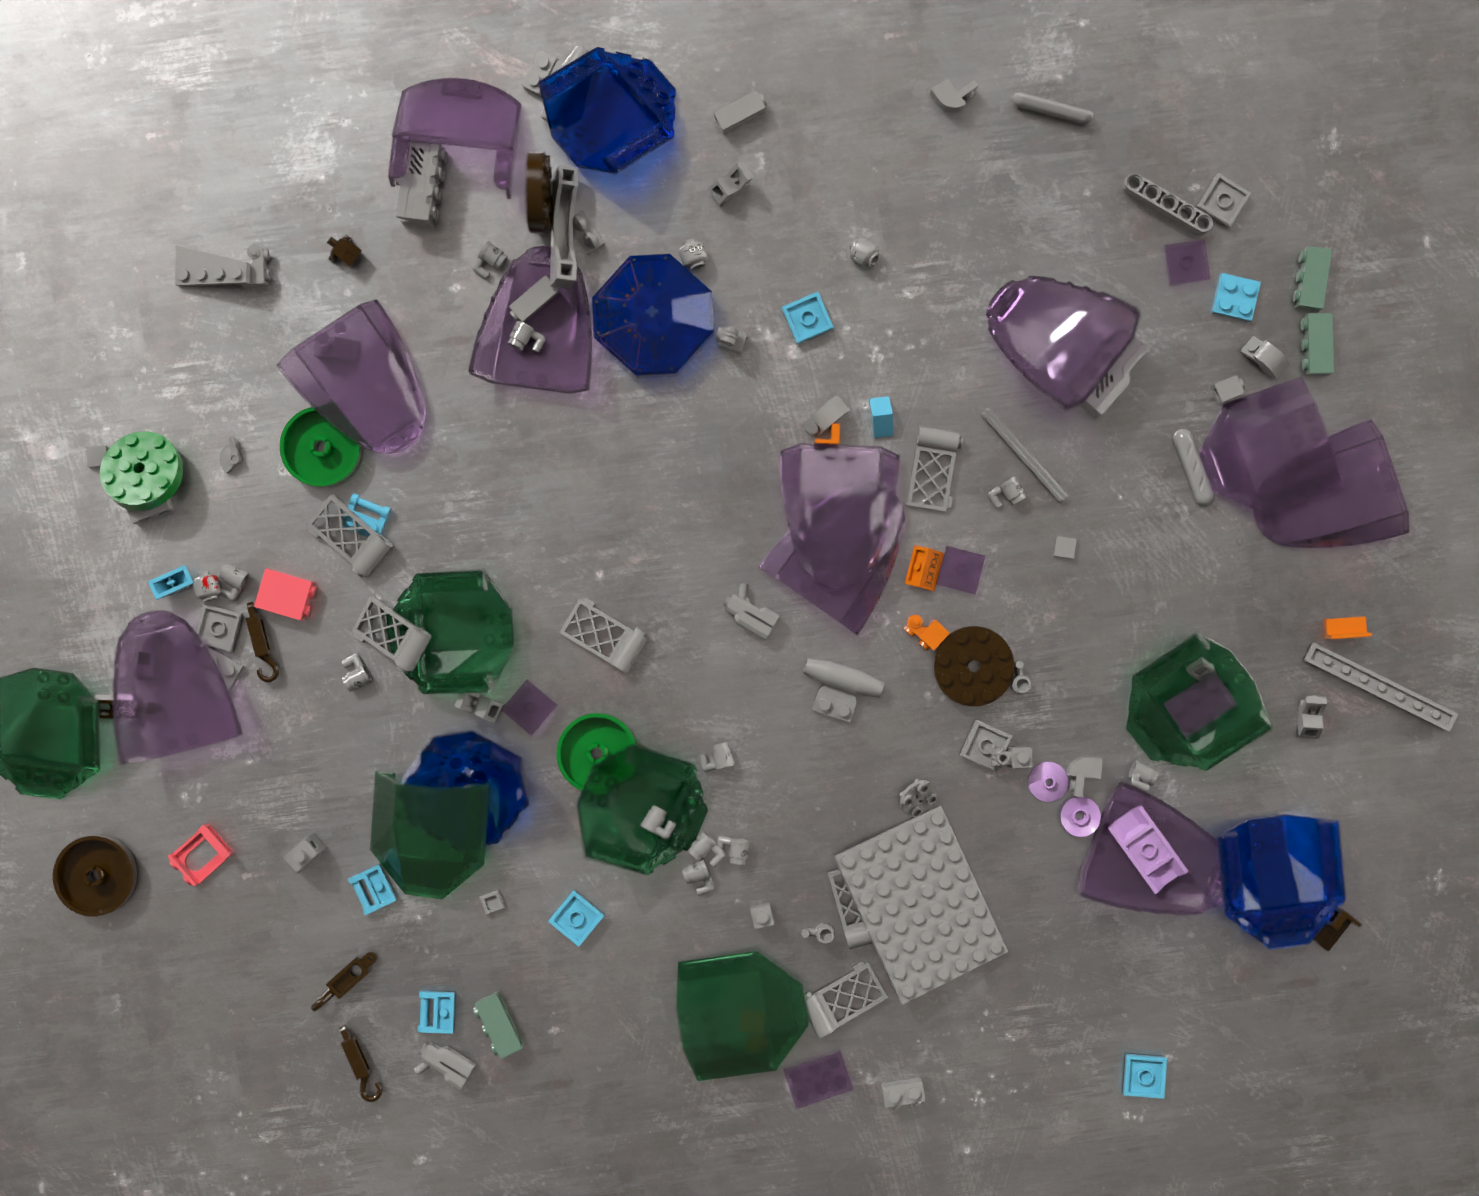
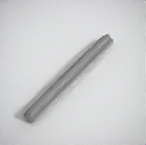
M987 409L982 414V417L1060 503L1068 497L1067 493L992 409Z

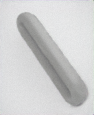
M1020 92L1014 95L1015 104L1019 108L1051 115L1079 124L1089 123L1094 116L1091 111Z
M1180 429L1174 434L1173 441L1193 495L1200 506H1210L1215 500V494L1193 435L1187 429Z

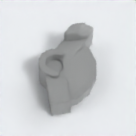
M234 437L229 438L230 444L224 447L220 453V463L225 473H230L237 464L242 462V456L239 452L240 441Z

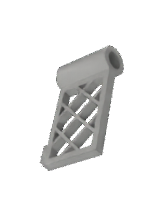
M919 427L907 505L946 511L947 508H951L953 496H949L955 457L957 448L961 449L963 437H959V432ZM920 451L929 452L933 459L923 465L919 460ZM932 452L939 453V455L935 457ZM943 454L951 455L950 464L942 468L937 458ZM935 461L941 471L931 477L925 467ZM919 463L921 465V468L917 470V466ZM923 469L930 479L920 485L915 478L916 473ZM943 472L947 478V484L939 488L933 479ZM932 481L938 490L928 497L922 487ZM946 487L945 495H944L941 490H943V489ZM920 489L926 499L920 503L912 502L913 493ZM940 492L944 498L943 507L935 506L930 498ZM928 500L931 505L923 503Z
M333 494L328 497L306 524L309 527L308 531L314 537L318 538L320 536L348 560L354 568L353 572L360 577H368L393 546L388 539L378 534ZM332 501L338 505L339 514H329L328 505ZM339 516L340 528L330 529L329 517ZM343 516L353 518L354 527L344 528ZM325 517L326 529H319L314 524L318 518ZM354 529L355 541L345 542L344 530ZM358 529H365L371 535L366 540L359 541ZM340 530L341 542H334L331 539V531ZM346 544L356 545V553L353 557L346 552Z
M370 596L352 629L355 633V638L361 642L366 640L394 660L397 669L404 673H408V671L413 672L431 639V635L428 632L416 627L373 596ZM373 604L378 607V615L372 616L371 614ZM390 614L393 625L386 626L384 616ZM380 618L381 628L374 630L373 619ZM368 621L369 632L364 633L360 628L364 622ZM401 625L409 628L404 636L400 635L399 626ZM394 628L396 638L389 640L387 630ZM382 631L384 642L378 643L375 633ZM397 641L398 649L394 654L391 652L389 643Z
M586 597L583 600L579 599L559 633L628 673L648 640L645 637L647 633L637 627L635 630H632L594 607L596 603ZM581 605L588 608L590 617L579 619L577 611ZM604 617L607 627L596 629L593 618ZM591 619L593 630L583 633L580 622ZM577 623L580 634L572 636L566 633L570 624ZM619 626L625 630L620 638L613 639L610 628ZM608 629L610 640L600 643L597 632ZM594 633L597 644L588 646L585 644L583 635ZM612 644L613 651L609 657L602 654L601 645Z
M840 871L828 872L849 950L872 944L863 921H860L859 913L851 909L854 903L853 899L848 907L840 903L839 898L843 892L850 895L849 891L845 889L846 884L840 887L834 882L833 876L840 875ZM848 911L858 916L855 923L846 925L845 917Z
M862 961L853 966L854 971L813 994L809 991L801 996L802 1000L799 1004L818 1038L828 1035L839 1026L888 998L869 963L864 964ZM865 969L870 973L869 983L858 981L860 972ZM846 980L854 982L851 993L840 991L842 983ZM857 983L867 986L865 997L854 995ZM870 987L877 988L882 996L876 1000L869 999ZM829 990L837 992L834 1004L826 1002L822 994ZM840 993L850 996L847 1007L837 1005ZM853 997L864 1000L862 1008L859 1010L850 1008ZM836 1007L846 1010L845 1017L838 1022L834 1017Z

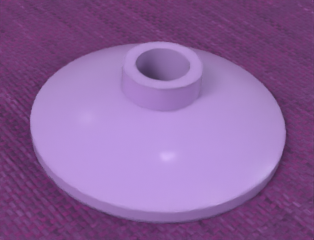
M1043 762L1031 770L1028 777V786L1031 793L1037 799L1044 802H1052L1060 799L1065 794L1068 787V776L1060 765L1053 762ZM1049 778L1053 781L1051 786L1046 785V780Z
M1074 797L1065 803L1061 810L1060 818L1064 829L1068 833L1077 837H1085L1094 833L1099 827L1101 813L1093 800L1086 797ZM1079 812L1083 814V818L1081 820H1077L1076 815Z

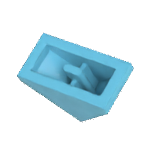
M889 396L869 399L874 438L894 436L893 413Z
M186 565L148 581V584L155 599L158 600L178 594L192 585L193 580Z

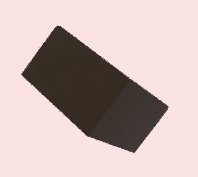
M1333 905L1309 937L1326 951H1330L1350 924L1359 928L1362 924L1345 910Z

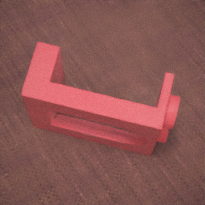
M206 823L174 853L169 854L167 857L170 859V865L175 870L179 869L181 871L182 877L188 885L197 886L231 857L234 851L213 827ZM206 839L218 854L200 870H190L185 862L186 856Z

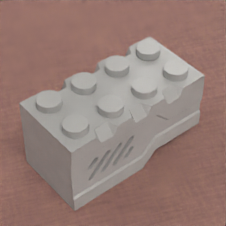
M400 135L394 178L396 179V185L400 186L396 216L401 219L400 222L402 224L434 228V223L438 222L439 211H436V204L441 202L442 192L439 191V184L444 182L445 173L442 171V164L447 162V152H445V148L440 141Z
M1123 328L1121 331L1117 329L1107 339L1106 342L1109 344L1107 346L1103 345L1093 355L1096 359L1087 362L1080 370L1083 374L1074 377L1067 385L1070 389L1066 393L1095 419L1100 417L1130 384L1129 371L1149 349L1126 328Z

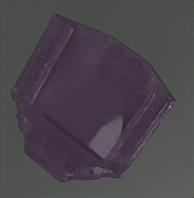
M1302 376L1224 403L1199 453L1213 492L1223 495L1245 507L1254 509L1263 515L1343 488L1330 439L1316 402Z

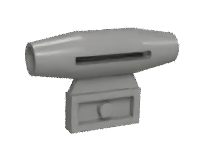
M577 45L563 65L556 57L539 50L522 83V87L540 96L547 95L541 118L555 125L569 106L586 71L591 52Z
M808 658L803 670V674L824 684L817 692L812 710L848 722L851 721L856 706L855 694L880 698L884 687V682L863 671L831 661Z

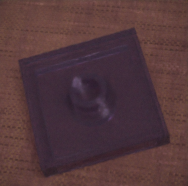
M1205 239L1164 246L1169 285L1210 280Z
M946 546L936 585L975 595L985 556Z
M527 679L501 711L532 736L558 705Z

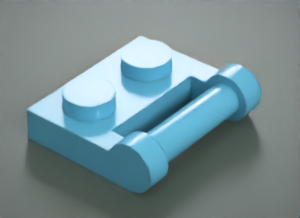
M353 493L348 508L381 535L391 508L379 506L359 498L360 495ZM358 505L380 514L381 517L377 520L354 510ZM344 516V528L354 527L353 518ZM358 529V534L365 537L371 535L365 529Z
M381 864L347 879L349 884H352L361 902L364 916L397 900ZM364 879L375 902L374 905H370L359 880Z
M419 991L421 1004L418 1032L453 1034L455 992ZM429 999H434L433 1026L428 1025Z

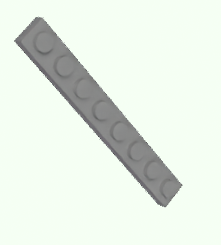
M1316 643L1311 644L1305 656V662L1447 732L1451 731L1458 716V713Z

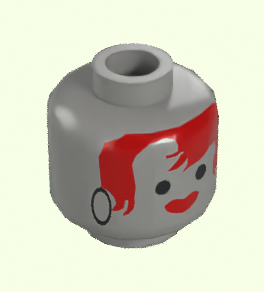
M209 571L197 574L198 578L194 579L192 584L195 597L201 599L202 602L218 599V595L221 593L218 576L210 575Z

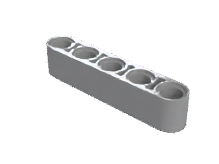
M1139 174L1129 175L1123 183V190L1126 194L1196 235L1206 234L1213 226V220L1208 214ZM1130 180L1137 182L1138 187L1136 189L1129 186ZM1147 190H1151L1154 192V199H1150L1147 197ZM1164 200H1168L1171 202V209H1167L1164 207ZM1182 210L1187 211L1189 219L1182 218L1180 212ZM1199 220L1206 223V229H1201L1198 226Z

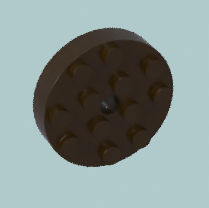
M528 151L526 213L529 233H547V230H550L552 212H550L552 207L550 184L552 167H550V155H546L545 151Z
M979 626L963 627L951 632L937 647L933 659V674L940 690L952 701L965 706H984L1000 698L1009 688L1014 675V658L1007 642L996 632ZM973 660L979 665L975 672H971L968 668L969 663Z
M89 835L74 840L60 852L53 868V886L60 901L71 911L89 917L102 916L119 909L129 900L136 887L137 866L129 849L117 839L106 835ZM93 870L98 874L99 879L97 881L91 876Z

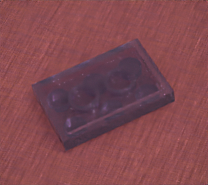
M1215 671L1164 703V706L1185 737L1190 736L1238 705Z
M840 1050L783 1070L796 1109L854 1090Z

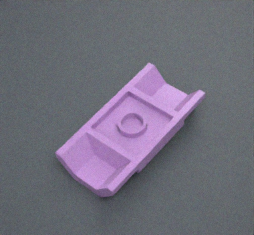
M1141 805L1125 813L1108 828L1155 894L1176 877L1189 872Z

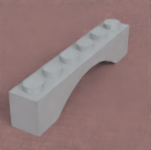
M559 165L552 174L551 287L570 289L576 282L577 261L573 247V217L578 189V167Z

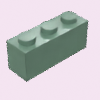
M1308 246L1301 251L1299 256L1301 270H1298L1296 276L1298 289L1295 290L1293 295L1295 308L1317 312L1323 309L1332 249Z
M1308 313L1301 320V331H1304L1301 349L1304 351L1305 357L1302 360V370L1305 371V376L1331 375L1334 373L1332 313Z
M499 991L476 1001L474 1004L475 1015L478 1019H482L484 1024L482 1029L486 1037L490 1036L493 1043L491 1048L495 1056L498 1055L502 1059L521 1050L524 1044Z

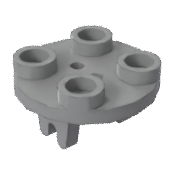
M916 779L904 792L899 793L901 796L899 805L902 811L907 815H912L914 818L922 815L924 811L938 800L935 786L925 780L919 781Z

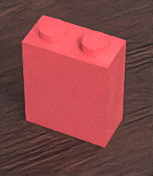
M265 568L254 607L304 621L305 617L309 616L311 606L308 605L310 599L314 598L317 587L314 586L315 582Z

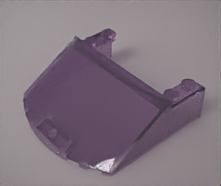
M464 78L433 79L420 82L402 90L392 132L393 138L388 171L390 186L395 187V178L404 176L407 171L410 141L497 150L493 177L494 184L499 189L506 190L507 199H511L521 103L507 92L495 86Z

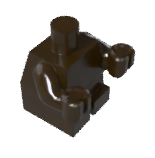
M347 234L339 238L338 241L330 237L326 242L333 247L330 250V257L328 259L333 263L339 259L348 267L352 265L362 250L351 243L352 238Z

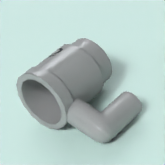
M488 241L479 252L478 259L472 269L487 279L490 272L482 268L483 264L486 262L492 267L500 269L508 256Z
M517 321L509 336L508 344L522 351L531 337L536 340L532 350L539 353L545 342V336L536 332L531 326Z
M1016 476L1008 479L988 494L996 509L1003 505L998 497L1002 493L1013 505L1027 497Z
M226 564L222 568L219 578L233 586L231 592L222 588L219 595L231 601H236L240 591L246 585L250 574L233 565Z
M354 654L341 661L344 668L352 664L356 667V669L347 673V676L342 678L350 692L354 689L358 690L373 681L359 655Z
M1016 661L1014 663L1015 676L1010 687L1014 693L1022 695L1030 691L1032 683L1028 677L1023 675V662Z
M727 742L712 746L714 762L709 763L706 754L698 755L704 772L735 765Z
M1136 760L1129 773L1131 785L1147 793L1149 787L1155 784L1159 772Z
M653 805L640 826L667 839L670 837L676 824L668 821L665 829L661 828L666 819L667 812Z
M704 831L701 832L688 849L689 853L698 861L703 857L705 858L710 851H713L716 856L709 863L714 868L726 856L725 852Z
M718 837L717 845L723 851L724 845L730 846V863L746 864L751 840Z
M704 859L682 869L687 884L704 881V886L696 888L698 896L714 890L715 887Z
M824 922L816 928H803L801 934L804 938L816 936L822 944H829L835 938V929L830 923Z

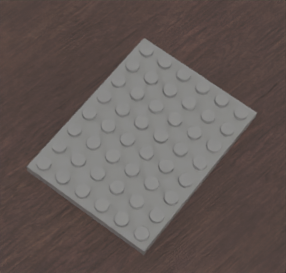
M941 805L833 856L900 1004L903 1005L1008 952Z

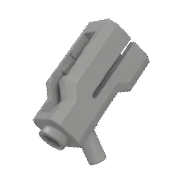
M740 583L739 597L735 594L733 597L729 595L723 604L726 607L725 610L735 616L738 624L766 639L772 628L745 612H749L772 627L780 615L766 607L759 609L750 604V600L747 598L748 584Z
M430 1042L428 1045L425 1043L418 1053L421 1055L419 1060L423 1063L414 1068V1071L417 1075H420L428 1068L435 1069L445 1076L447 1083L460 1090L476 1063L448 1046L439 1047Z

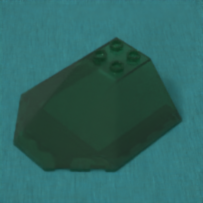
M485 570L417 573L413 577L411 585L400 595L397 600L398 603L392 610L416 627L428 632L431 635V639L413 672L408 671V673L404 674L419 686L418 689L423 694L491 692L515 649L512 607ZM390 614L386 615L387 626L393 625L392 616ZM405 625L399 626L400 635L404 636L409 628ZM394 628L388 629L389 640L396 638ZM397 641L389 643L391 652L394 654L398 649Z
M1198 632L1135 673L1132 677L1126 729L1151 760H1162L1171 762L1174 765L1198 767L1200 770L1208 771L1273 729L1256 682L1229 648ZM1202 657L1214 665L1215 671L1199 681L1187 673L1186 667Z
M30 668L0 677V775L5 780L9 779L16 786V791L22 795L60 800L68 792L76 789L86 779L100 771L99 701L74 673Z
M633 743L594 765L577 801L585 858L649 875L654 872L653 869L661 864L664 866L675 859L676 854L683 850L687 851L696 840L708 812L707 805L702 797L701 783L696 776L697 769L695 764ZM653 805L667 812L666 819L661 828L665 829L668 821L676 824L670 837L667 839L640 826Z
M375 771L370 851L404 894L443 900L484 866L490 785L470 783L469 786L434 788L398 783L395 781L396 773Z
M757 950L678 962L676 1011L683 1051L697 1081L776 1071L809 1026L803 984L789 976L786 971L774 962L769 961Z

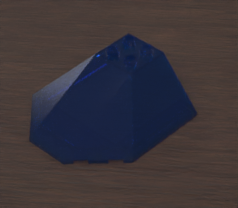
M596 47L538 82L551 137L578 168L618 174L674 138V99L676 88L650 59L642 58L640 60L632 58L630 54L618 51L611 53L604 51L605 48Z
M1288 814L1246 819L1217 836L1224 915L1268 949L1310 944L1321 927L1323 928L1331 919L1337 907L1345 902L1346 894L1339 820Z

